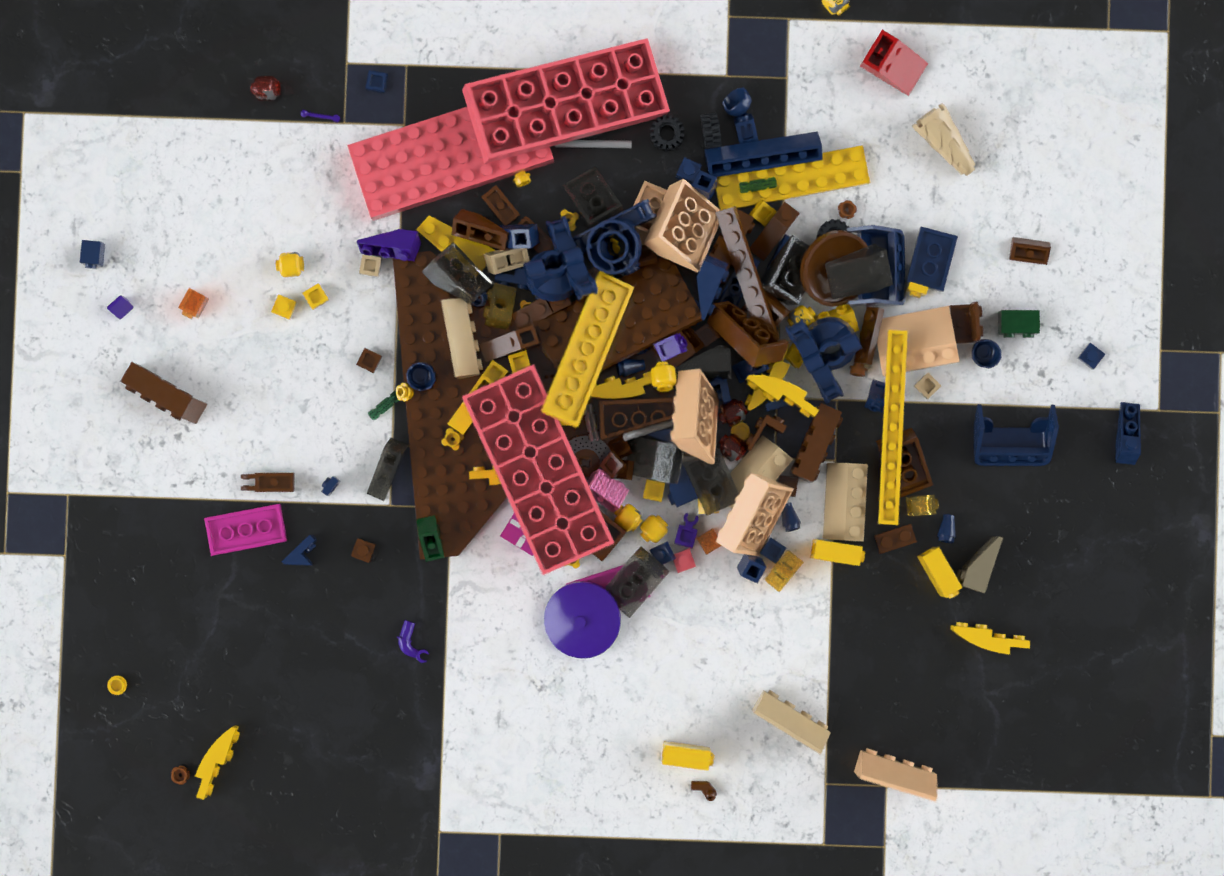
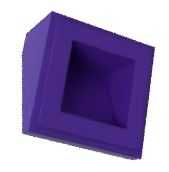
M122 295L118 296L107 306V309L118 319H122L134 308L127 298Z

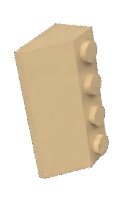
M466 298L441 300L455 377L462 379L480 375L483 365L482 360L477 359L476 352L480 350L478 340H474L473 337L476 327L474 321H470L469 314L473 313L471 302H467Z
M762 435L752 450L744 456L713 494H718V498L733 509L736 497L741 493L745 486L744 482L751 473L776 481L792 462L793 458Z
M827 463L823 539L864 542L868 464Z
M763 690L752 708L753 713L821 755L831 733L827 730L829 726L819 720L817 723L812 721L810 714L803 710L801 713L794 709L795 705L785 700L783 703L778 699L779 695L769 690L767 693Z

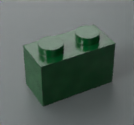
M1000 310L998 312V335H1003V338H1015V335H1023V338H1034V335L1040 333V310Z

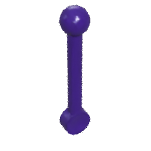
M307 110L301 111L302 117L311 116L330 119L335 123L340 121L339 115L329 116L310 113Z

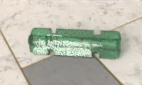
M771 177L767 180L759 179L752 180L749 183L747 181L739 183V190L741 193H747L749 190L753 192L765 190L768 187L769 189L776 188L777 181L775 177Z
M393 391L390 397H386L375 406V409L373 408L368 412L372 420L379 418L380 414L385 413L394 405L393 403L399 401L396 391Z

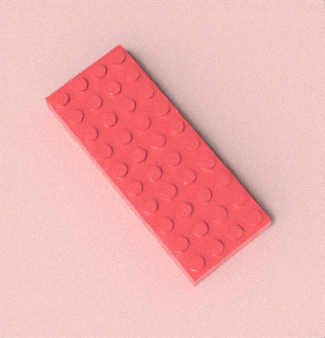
M648 38L468 83L462 89L485 164L654 120L670 112Z
M468 107L347 145L370 217L373 221L514 176L521 171L527 172L554 163L551 149L547 147L485 164Z
M531 365L463 396L462 399L542 575H545L614 544V540L560 421L541 412L547 392L535 366Z

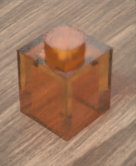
M189 288L178 308L183 310L182 315L190 319L193 316L199 319L209 298Z
M713 528L696 537L706 555L722 546L716 542L718 536Z

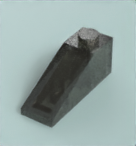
M390 437L383 448L367 491L368 495L385 501L408 447L407 444Z

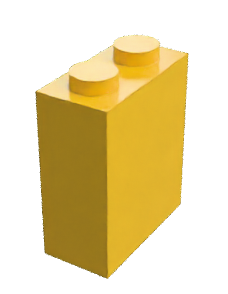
M813 539L810 558L860 566V562H864L865 551H862L863 547Z
M932 547L917 556L939 596L949 597L950 599L959 594L958 590L962 586L939 547Z
M664 741L661 761L663 765L709 771V766H713L714 755L710 747Z

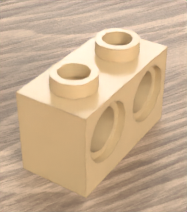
M506 248L505 251L499 249L484 254L487 270L494 275L523 267V263L530 261L527 248Z

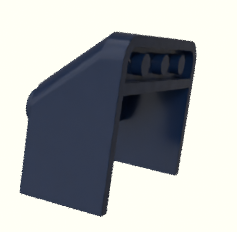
M877 225L847 228L848 232L858 233V237L867 244L872 257V271L867 287L861 288L858 293V300L848 301V305H903L906 300L905 237L902 230Z
M977 404L974 420L975 463L981 466H1044L1050 463L1059 429L1055 404H1051L1048 417H1039L1033 420L1030 428H993V421L990 418L983 417L982 406Z

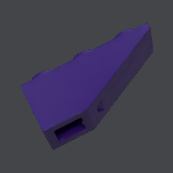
M397 229L357 240V245L360 253L364 255L395 258L402 261H415L421 241L417 231Z

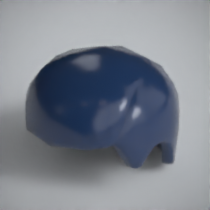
M742 87L728 94L722 104L730 116H740L750 108L752 99L747 90Z
M981 339L973 345L971 358L979 367L990 369L1000 362L1002 358L1001 349L996 342L989 339Z
M426 362L412 364L406 373L407 382L411 388L419 391L431 389L436 381L435 370Z

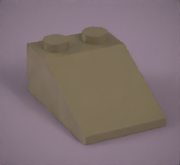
M992 536L962 566V569L958 570L956 577L962 587L985 593L1003 539L1002 537Z

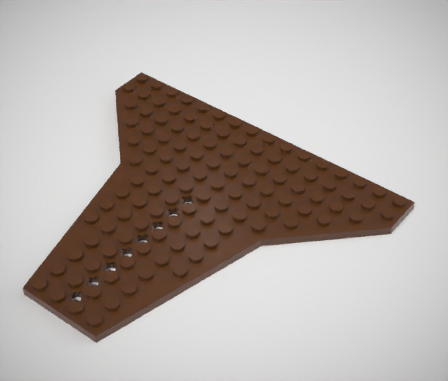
M431 251L418 252L415 261H402L393 258L404 383L409 385L406 373L414 363L426 362L436 372V381L431 389L424 391L413 389V397L406 401L416 519L436 516L445 557H452L461 554L505 501L507 495L502 484L490 486L489 478L469 479V471H473V467H485V470H493L492 462L473 422L464 433V439L460 441V448L458 450H453L452 447L442 444L446 430L452 428L448 425V422L462 404V397L470 393L491 361L485 363L479 345L480 351L476 352L477 359H481L483 365L480 375L462 379L455 377L441 300L466 298L467 302H470V293L475 291L476 288ZM489 299L486 300L487 303L484 306L476 307L471 304L473 313L469 314L470 321L475 323L476 332L473 333L474 340H478V344L519 330L515 321ZM537 334L540 345L523 351H527L530 365H534L540 379H544V375H556L557 371ZM651 346V350H648L646 353L635 354L627 358L644 359L645 371H640L627 377L618 376L615 364L601 371L596 383L598 385L605 383L604 379L615 376V379L620 378L623 385L625 384L624 380L636 377V380L643 378L644 373L650 372L658 362L662 361L658 352ZM508 356L494 360L508 370L505 377L512 374ZM647 385L643 387L645 390L644 395L617 400L674 398V387L670 391L659 392L657 389H653L652 386ZM590 397L587 405L592 404L594 406L595 412L593 414L596 415L597 431L600 433L601 438L599 401L614 400ZM584 413L578 427L562 426L568 440L577 435L590 433L587 431L586 415ZM619 434L603 440L608 444L609 441L622 436L623 434ZM418 537L420 559H425Z

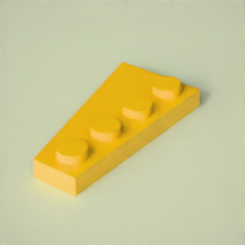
M428 216L416 229L473 281L487 267L484 254L495 251L487 245L451 235L452 227L431 216Z

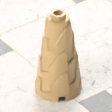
M941 103L938 105L940 108L930 110L917 120V124H913L912 127L961 175L965 174L967 176L975 170V162L969 154V150L962 140L947 107Z

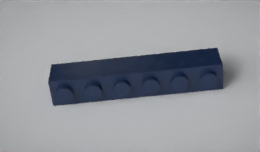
M818 131L704 149L708 174L715 177L823 160L822 143Z

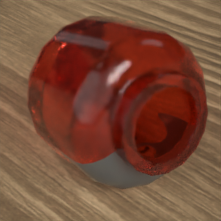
M258 76L255 78L254 83L251 84V93L255 95L258 101H273L281 92L280 82L274 76Z
M732 399L730 403L720 406L721 413L718 416L723 424L727 423L728 426L733 427L743 422L748 412L741 400Z
M735 433L729 436L725 434L718 442L721 445L719 452L731 462L734 460L738 461L747 451L745 449V441Z

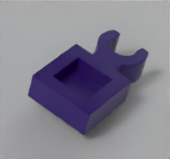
M686 513L684 515L685 526L679 524L674 544L693 549L698 531L693 526L698 523V516H695V520L690 522L687 519L689 513Z

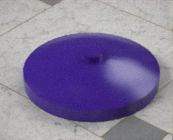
M578 581L561 587L550 598L544 613V626L548 638L562 653L574 658H592L605 652L616 640L621 627V613L616 600L605 588L592 582Z

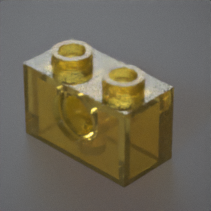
M494 283L492 289H488L487 298L489 303L488 306H485L483 317L486 318L484 325L507 330L511 323L517 288ZM495 304H500L503 308H498Z
M934 495L906 497L908 516L936 514V510H939L938 499Z
M786 550L763 580L780 592L804 562L791 551Z

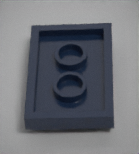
M921 226L906 283L913 282L929 287L928 289L944 292L958 236Z

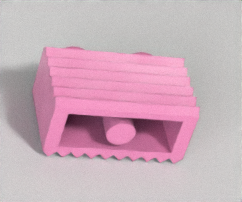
M601 469L594 471L587 480L595 500L611 512L620 508L629 492L624 483L612 479Z

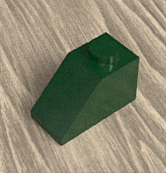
M436 516L416 519L418 537L426 562L445 558Z

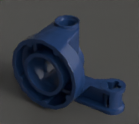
M649 199L641 201L616 216L572 237L576 247H580L582 254L588 253L589 260L595 268L604 273L624 274L625 276L641 269L638 259L641 256L642 244L640 236L634 227L657 217L649 205ZM616 236L625 242V252L620 258L614 252L613 242L610 241L611 238Z
M562 216L561 219L553 222L546 221V229L554 244V250L543 251L535 255L529 262L523 263L527 286L530 291L538 298L551 302L564 300L572 296L574 292L579 300L589 294H598L597 284L586 269L582 251L579 246L576 247L566 217ZM552 267L558 268V269H548V271L545 270V269H547V268H552Z
M836 317L818 319L809 327L803 318L800 319V322L790 327L788 325L785 326L789 338L802 356L805 367L813 376L825 403L829 404L830 400L839 396L843 397L844 393L832 370L842 368L851 362L856 352L862 348L853 328L846 321ZM841 345L840 349L834 353H823L830 346Z

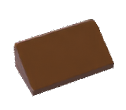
M1012 237L1009 260L1047 265L1051 245L1045 241Z

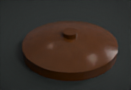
M835 230L821 235L809 246L802 259L800 277L805 292L816 302L830 307L847 304L848 301L854 300L861 288L866 287L871 275L872 257L870 250L860 237L848 231Z

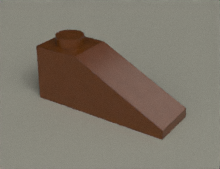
M784 202L752 244L750 251L764 261L800 213Z
M461 209L453 218L451 235L505 251L509 232L478 213Z

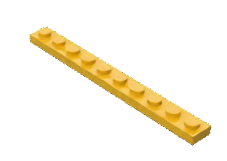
M888 330L878 524L898 525L908 335V331Z

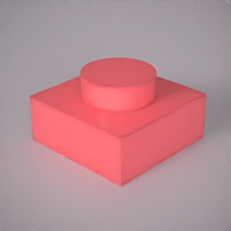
M690 548L674 554L676 559L673 561L678 573L696 567Z

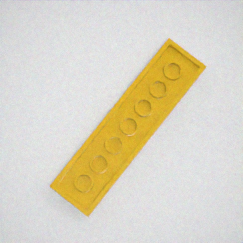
M863 145L822 153L823 160L719 176L717 177L716 187L719 209L723 210L736 206L738 209L754 206L760 199L770 203L869 184L870 179Z
M599 271L595 277L598 294H589L541 410V412L575 428L580 423L634 289L633 286L602 271Z

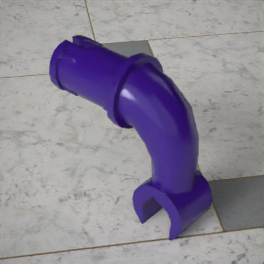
M405 620L400 635L397 636L400 650L409 657L417 658L420 663L427 662V660L420 658V654H429V652L425 649L417 650L411 646L412 640L410 639L415 623Z

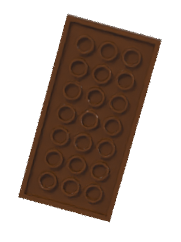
M662 257L658 259L657 263L646 265L636 272L618 279L633 286L634 289L601 371L703 321L701 311L673 261ZM588 295L580 300L571 302V306L555 314L553 313L540 321L532 322L556 371L560 366Z

